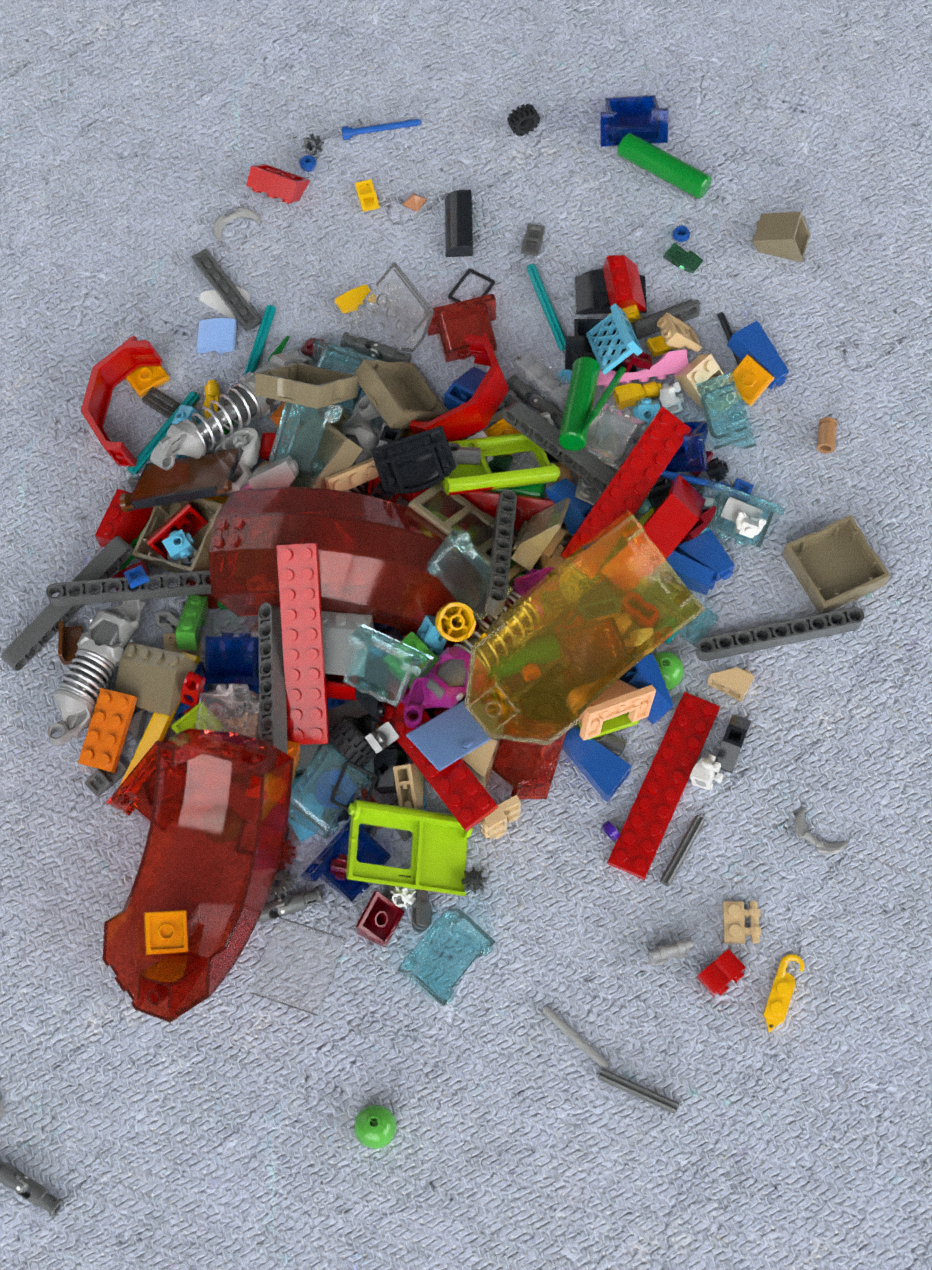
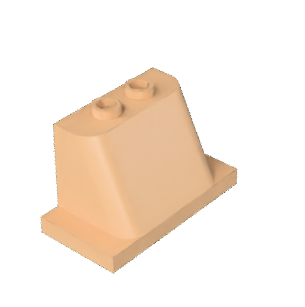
M610 677L574 690L569 695L566 705L582 724L579 736L584 741L600 735L603 721L627 712H629L628 718L632 722L648 717L656 689L653 685L637 689L616 677Z

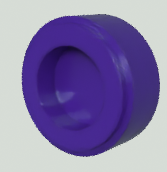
M609 821L602 824L603 831L611 840L615 841L620 837L619 832Z

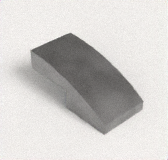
M528 223L521 254L539 255L545 226Z
M119 759L115 773L97 768L84 783L98 797L125 775L128 767Z

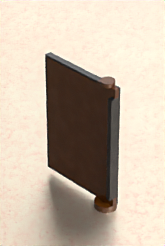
M239 447L205 453L200 459H194L189 456L177 458L170 470H164L154 463H148L132 494H121L119 500L120 507L126 513L136 509L225 495L226 492L232 490L231 480L243 450Z

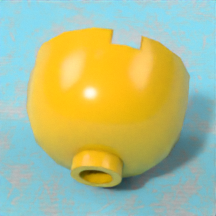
M460 602L444 605L437 612L435 618V627L439 635L452 642H460L463 639L469 638L476 626L474 612L469 606Z

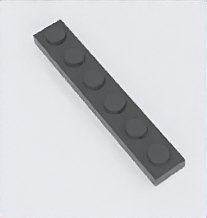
M207 249L191 256L195 265L246 332L261 323L260 318Z

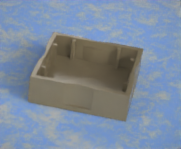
M364 359L354 372V375H358V384L390 428L410 429L409 424L412 420L429 422L448 412L413 363Z
M297 362L255 373L254 395L315 409L357 397L358 375Z
M314 412L293 445L282 457L291 456L292 460H295L299 466V473L289 486L302 500L320 510L330 496L324 478L351 467L363 449Z
M205 499L189 501L208 523L192 537L194 540L192 545L198 552H194L193 563L191 567H187L182 561H179L177 564L165 560L147 544L146 539L188 501L154 506L149 522L142 531L132 555L140 562L145 561L149 566L173 573L207 571L233 513L223 504Z
M851 515L826 526L816 533L805 535L786 544L782 554L819 614L830 612L886 586L890 578L886 567L878 555L870 548L865 535Z

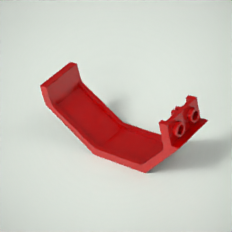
M486 331L483 336L467 334L464 338V341L468 342L470 346L468 348L470 354H473L475 357L474 364L490 367L472 398L468 402L429 422L412 420L409 427L413 435L442 426L447 441L452 442L460 441L487 427L508 393L509 388Z
M134 335L92 367L81 408L83 416L103 448L118 466L136 467L137 459L123 442H111L104 430V423L113 389L139 367L162 366L163 362L149 341H138Z
M680 474L674 480L668 482L672 484L668 496L640 530L604 564L600 565L594 573L604 581L618 598L626 596L629 591L631 592L667 559L699 520L706 499Z

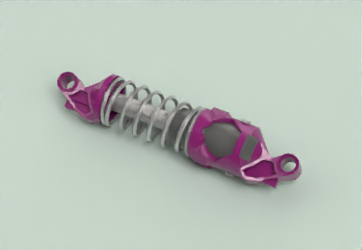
M547 567L536 571L532 568L526 575L515 578L512 587L507 591L506 602L510 608L508 609L504 605L503 609L506 613L502 611L501 618L487 613L488 619L494 625L491 627L485 621L478 620L479 627L485 633L483 636L474 630L468 640L463 639L460 641L461 644H454L451 648L447 647L439 655V660L422 677L414 679L409 693L401 700L405 705L404 722L407 727L414 729L420 726L425 708L441 707L452 709L469 691H474L481 684L482 677L488 672L487 665H495L497 663L496 656H504L505 647H513L514 638H522L523 629H530L532 622L539 621L543 616L540 592L554 590L558 586L559 572L557 569ZM550 576L553 577L555 580L548 581L545 578ZM522 617L528 620L529 625L527 627L520 624L519 620ZM516 626L519 628L520 634L514 635L510 630ZM505 635H508L511 639V643H503L501 639ZM497 643L501 645V653L495 652L493 650V647ZM410 714H416L418 718L415 720L408 719V716Z

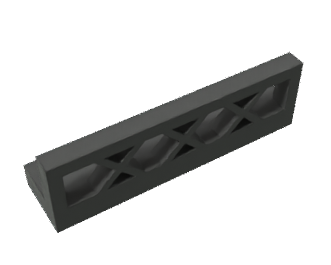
M690 299L638 319L630 324L639 340L661 330L657 326V322L666 312L683 322L698 317L700 302L698 299L695 301Z

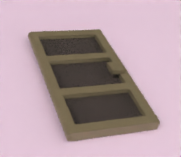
M441 482L409 503V508L486 566H490L495 523L493 517L482 512L459 494L447 496ZM513 535L512 547H513V545H514L515 539L517 538V537L514 536V535ZM512 559L510 560L508 582H511L526 569Z

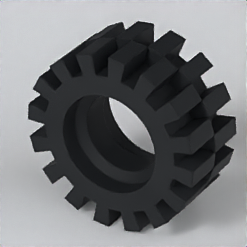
M522 104L520 108L519 106L516 107L517 110L513 109L511 111L512 114H509L507 120L514 134L524 136V133L527 135L529 131H534L533 128L538 127L537 124L540 123V117L533 105L526 104L525 106Z

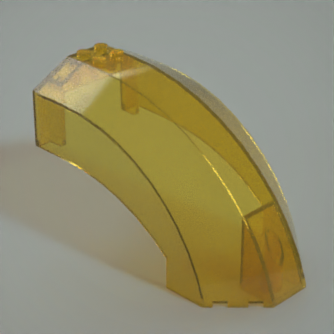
M630 511L625 512L545 575L496 619L472 646L464 706L489 738L550 745L581 721L580 715L622 675L706 610L676 574Z

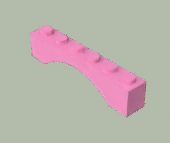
M685 349L667 352L651 366L650 370L644 369L637 372L624 373L619 382H621V385L632 383L631 380L638 379L640 383L649 381V377L655 376L656 380L665 379L667 374L673 373L675 377L688 365L687 351ZM600 369L597 386L603 385V388H607L616 371L611 370L604 375Z

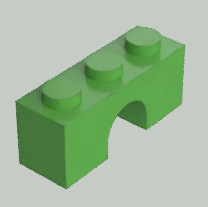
M188 596L175 631L178 649L197 651L201 640L200 626L206 625L209 616L207 596Z

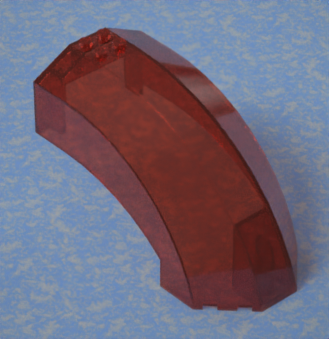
M308 487L242 490L232 492L215 518L208 551L211 596L237 616L258 615L259 608L264 603L280 608L277 545L318 543L322 611L372 615L373 622L391 625L404 637L410 632L416 635L425 616L436 617L437 612L444 605L453 602L468 605L471 601L474 602L479 598L484 563L411 508L387 500L346 491Z
M191 728L158 743L153 809L139 870L122 912L104 922L102 960L116 974L115 980L123 992L127 991L133 1000L131 1004L135 1010L167 1022H172L215 992L245 948L272 887L280 861L289 817L294 758L271 743L234 732ZM186 910L188 952L146 955L144 913Z

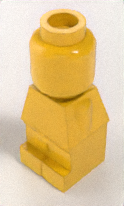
M215 380L207 381L204 387L205 401L203 407L210 408L212 400L219 402L221 389ZM213 404L216 413L221 410L217 404ZM204 410L206 418H210L212 415L207 410Z
M652 381L643 385L629 383L615 387L613 398L618 411L625 409V407L635 406L636 401H641L640 399L644 397H658L662 385L660 382Z

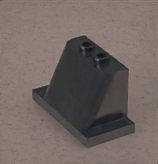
M574 319V336H566L565 369L572 371L575 360L580 357H590L597 361L586 333L603 319ZM622 361L612 370L617 372L621 366L625 367V364ZM633 364L629 372H636L637 367Z

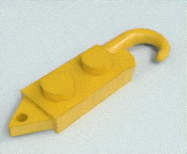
M796 954L785 955L779 963L763 1013L769 1033L780 1023H784L796 984L794 977L786 972L788 963L792 960L797 961L800 965V971H804V962Z

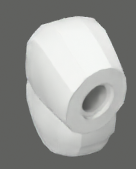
M241 428L237 432L233 431L232 436L224 438L223 442L215 449V452L239 447L243 450L231 480L232 490L225 494L240 502L243 498L239 490L249 484L248 479L252 475L250 470L257 463L261 446L259 434L253 428Z

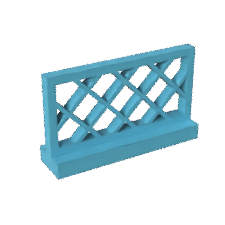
M616 303L610 307L612 313L586 333L604 375L633 352L637 356L643 352L627 315Z

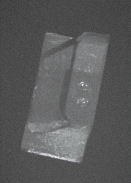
M605 403L598 416L589 425L584 449L604 464L618 470L645 431L647 422L634 417L633 413L629 411L619 410L616 405Z

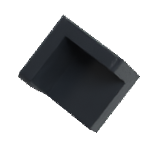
M671 483L655 487L648 500L654 511L668 496L672 487Z

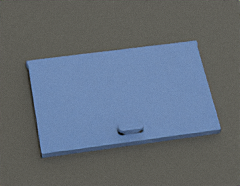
M470 696L456 704L452 709L446 710L407 733L406 736L438 771H441L500 735L504 730Z

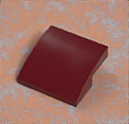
M715 506L702 510L699 520L680 543L694 539L708 526L715 514Z

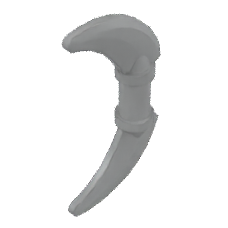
M237 207L233 213L224 216L220 215L216 219L214 224L215 237L221 242L224 227L234 219H239L240 217L250 218L260 224V217L249 208Z
M806 808L799 811L795 818V831L800 839L803 838L809 841L820 854L833 855L844 850L848 841L836 844L825 843L811 834L805 822Z

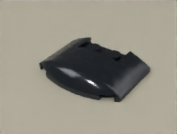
M603 268L590 270L575 277L576 314L612 313ZM639 274L646 305L645 276ZM646 305V311H639V312H640V313H647V305Z
M442 426L370 449L384 491L388 493L408 494L426 490L442 482L445 477H448L457 468Z

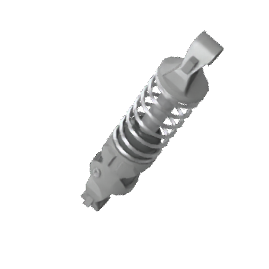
M295 349L287 354L273 355L267 363L255 372H248L240 377L239 382L234 385V388H229L228 396L220 394L219 402L212 400L210 408L202 407V416L198 413H193L192 421L184 419L178 424L171 425L166 437L159 441V444L152 451L150 456L151 462L164 470H170L175 464L177 454L200 459L205 455L206 450L210 451L214 448L215 444H221L224 437H231L233 431H239L242 425H248L251 419L269 414L273 411V406L281 402L254 395L255 373L296 362L314 366L313 359ZM223 397L226 398V399H225V405L223 404V401H222V398H223ZM214 403L221 408L217 413L213 407ZM204 410H207L212 416L207 419ZM195 416L199 417L203 422L198 425ZM232 420L239 424L235 429L233 428ZM223 426L230 430L229 434L224 435ZM213 433L221 436L220 440L215 441ZM204 439L212 443L210 447H206Z

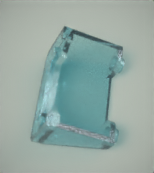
M286 402L270 453V463L291 456L292 460H295L299 466V473L296 477L316 479L325 467L324 461L316 456L326 422L336 423L339 421L343 408L332 404L315 409Z
M454 529L428 560L427 570L434 577H438L457 602L469 606L474 612V619L480 622L488 614L485 611L489 567L473 549V543L468 542L471 539L469 534L464 530ZM509 584L507 595L513 590Z
M330 741L319 751L286 800V817L325 839H328L330 834H335L339 827L337 823L338 816L343 809L332 804L330 798L345 762L350 761ZM348 765L334 800L346 806L357 789L367 788L371 778H369L368 774Z
M449 908L438 918L401 963L398 972L440 1006L448 1005L454 998L453 986L477 957H486L491 953L495 941L461 909Z

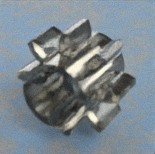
M472 867V871H464L466 878L461 879L462 884H467L466 892L470 889L476 894L477 890H484L482 883L487 882V877H482V869L477 871ZM472 878H476V883H472Z

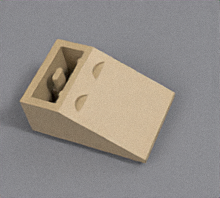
M712 354L697 356L675 376L682 389L712 419L717 418L739 398Z

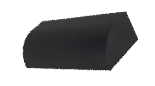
M471 190L453 191L445 198L446 257L473 256Z

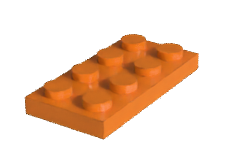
M100 688L79 757V764L112 773L116 772L138 697Z

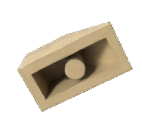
M736 667L710 674L707 685L742 702L752 686L755 676L746 669Z

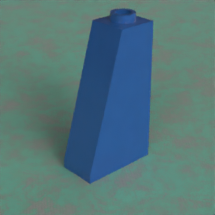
M757 320L732 335L727 346L741 360L746 355H750L775 377L768 386L770 390L776 386L780 387L785 383V377L789 370Z
M674 550L667 559L649 574L650 576L707 595L709 589L713 590L716 579L713 578L714 570Z
M573 726L570 731L566 730L562 735L561 748L600 796L608 803L631 773L632 766L594 739L583 741L579 736L580 730Z

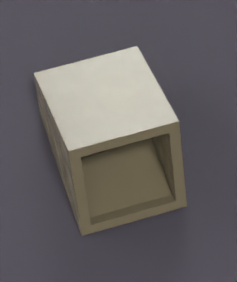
M801 212L761 214L760 220L757 222V230L755 235H753V244L760 253L803 262L810 232Z

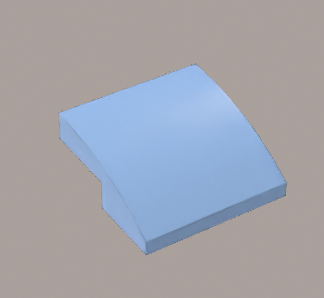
M232 318L200 320L197 351L200 354L215 350L218 354L234 351L237 320Z

